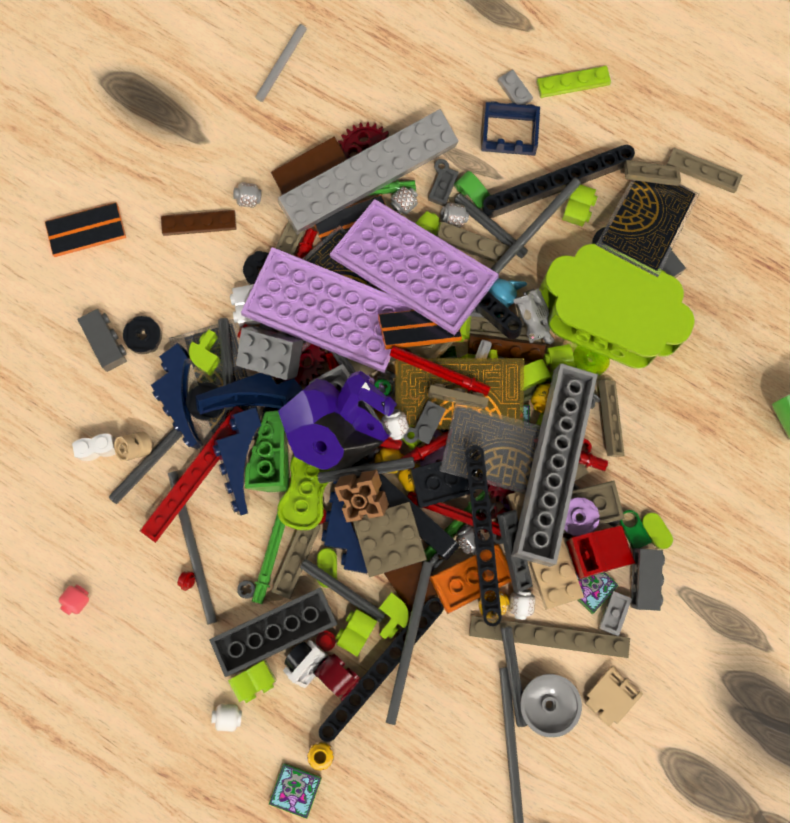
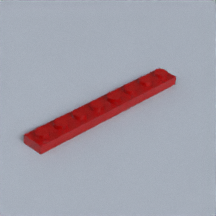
M238 406L232 409L139 530L141 533L155 543L158 541L220 460L219 456L216 457L213 451L214 441L236 434L235 430L232 431L229 424L230 415L242 412V409Z

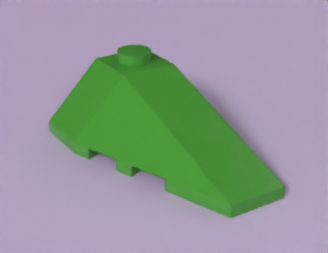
M269 411L264 414L256 444L252 448L250 461L245 468V488L264 492H287L289 488L287 437L278 411Z

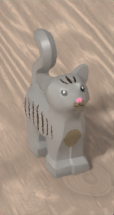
M538 288L535 290L531 289L524 292V296L513 299L514 303L519 306L521 318L527 326L526 335L530 343L543 338L545 343L552 344L554 338L549 333V309Z

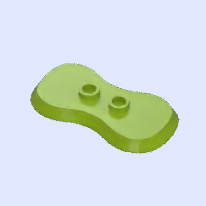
M293 456L290 463V486L279 501L277 513L284 525L297 530H311L322 520V498L325 487L329 483H319L318 473L329 470L311 466Z

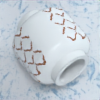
M394 409L390 416L384 415L381 419L385 432L391 434L390 437L393 440L403 438L404 434L409 430L406 415L404 412H400L399 409Z
M527 589L519 593L512 592L508 609L510 613L515 615L516 619L525 620L527 616L533 615L536 598Z

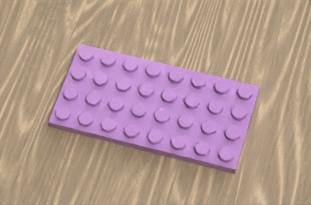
M375 199L330 253L332 259L454 336L499 278V274Z
M272 247L241 311V315L385 373L391 359V349L385 350L378 314L411 311L412 308L385 292Z

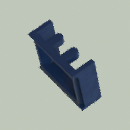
M496 101L486 102L481 151L535 156L538 148L540 106L532 104L517 105L515 103L504 104ZM501 118L533 121L532 145L523 144L521 140H517L516 143H505L504 139H498L497 142L487 141L488 119Z

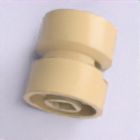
M137 432L117 437L114 442V450L119 460L129 461L148 456L152 451V443L147 433Z

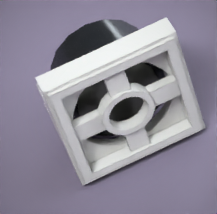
M311 640L307 643L302 642L288 654L284 663L287 667L283 671L293 683L306 688L315 678L313 672L329 655Z

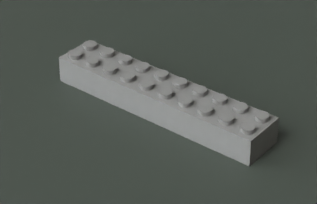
M441 109L283 194L278 197V203L296 235L450 151L456 147L459 141Z
M559 364L553 371L511 555L513 557L548 567L557 565L598 374L564 364Z

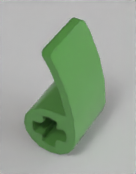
M470 171L465 172L454 183L456 190L464 196L468 195L479 209L483 206L485 198L490 196L484 185Z

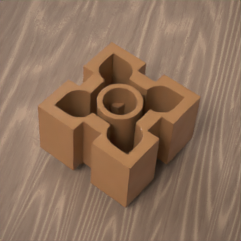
M377 470L362 472L359 478H356L355 474L342 476L336 483L334 489L338 500L345 503L342 511L346 522L362 520L365 514L368 515V518L384 516L389 503L385 491H379L382 483Z

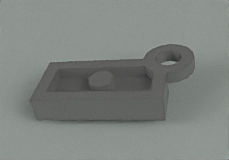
M439 159L434 165L438 176L428 201L446 206L459 172L449 169V164L445 159ZM443 164L445 165V168L440 169L438 165Z
M428 400L415 427H409L408 432H413L414 438L409 439L407 432L404 434V440L408 443H414L419 439L429 444L446 409Z

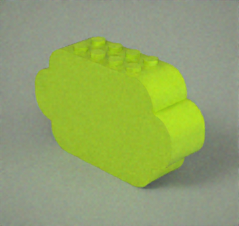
M588 244L581 247L575 257L560 256L551 263L539 288L550 310L548 325L555 335L635 369L647 367L657 356L666 357L672 355L689 338L695 323L693 312L687 305L682 303L684 290L681 283L675 277L666 274L665 271L660 269L656 271L631 259L627 255H621L614 252L611 248L602 247L597 244Z

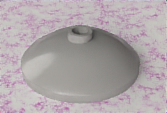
M544 674L534 678L527 684L521 696L520 708L524 721L534 732L545 737H560L569 733L577 725L582 712V702L578 690L568 679L555 674ZM547 701L552 702L551 708L546 707L545 704Z

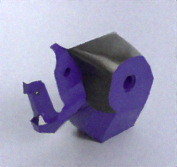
M358 371L349 376L341 392L326 380L317 378L278 410L288 443L296 458L319 469H343L354 465L391 435L385 432L381 422L365 409L358 407V401L363 400L387 416L393 413L397 404L390 396L384 395L370 383L368 375Z

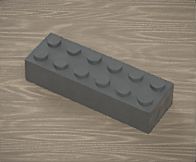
M320 587L209 640L224 676L228 677L338 625L324 591Z

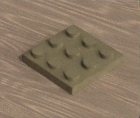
M410 502L388 508L384 516L368 518V515H365L362 520L353 521L369 577L427 560Z

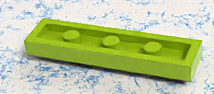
M607 66L537 79L540 98L604 87L611 84Z

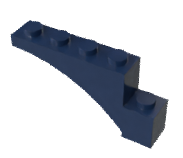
M177 343L159 356L162 360L161 366L167 374L151 384L154 390L152 393L164 405L162 409L166 415L171 416L174 420L172 424L175 429L183 434L184 437L182 439L188 447L199 449L203 446V443L196 432L191 414L186 405L189 371L193 362L186 349Z
M257 373L199 394L195 398L199 414L236 406H265L281 409L303 389L295 378L276 384L270 375Z
M256 408L230 415L229 424L232 431L235 430L236 434L215 440V445H213L214 454L216 457L219 456L221 462L219 470L221 475H225L227 480L224 483L228 494L231 493L233 499L230 502L232 510L240 516L248 514L243 487L245 460L252 438L257 428L261 427Z
M331 491L329 503H332L331 511H327L325 522H329L328 528L323 530L322 541L325 542L324 546L347 550V554L343 553L341 560L344 570L368 574L359 540L356 537L351 522H346L342 511L345 503L344 501L339 502L336 492Z

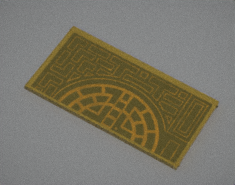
M424 358L470 378L475 377L476 381L491 386L488 395L484 396L489 398L485 409L427 397L430 385L436 383L445 385L447 389L451 390L453 388H460L469 394H472L474 391L470 390L468 392V389L395 359V403L397 404L395 409L405 413L409 427H415L429 400L446 409L436 429H453L457 408L489 416L523 429L524 358Z

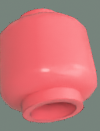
M77 584L75 586H68L58 599L62 605L60 609L67 615L71 613L79 614L89 602V597L87 596L89 593Z

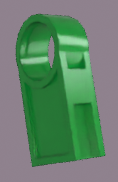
M633 510L624 511L623 514L631 513L636 520L633 527L625 526L622 519L619 522L632 549L641 548L652 543L639 515Z

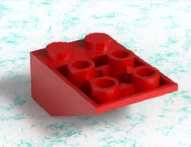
M622 526L587 533L566 541L579 580L635 564Z

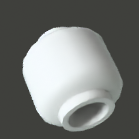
M219 704L217 710L212 711L211 723H215L217 731L233 732L237 727H240L242 711L234 704Z

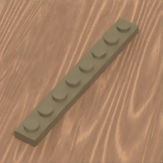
M471 616L469 636L503 641L501 627L511 626L515 643L629 658L630 638L504 620H501L497 626L493 627L487 625L483 617ZM487 618L489 621H496V620H497V619H489V618Z

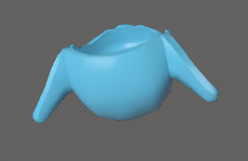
M498 278L489 292L509 308L514 303L513 299L517 298V290L527 286V283ZM500 313L495 314L497 318H500Z

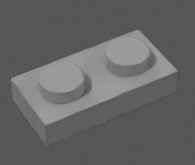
M514 70L498 78L499 85L512 103L526 105L532 101L533 96Z
M613 591L599 629L619 636L632 598Z

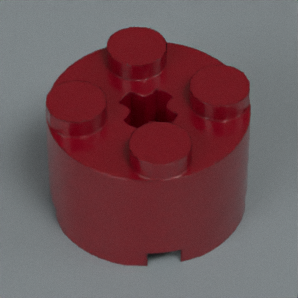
M333 654L332 656L329 655L313 674L343 701L359 683L360 677L349 667L347 669L343 668L345 663Z

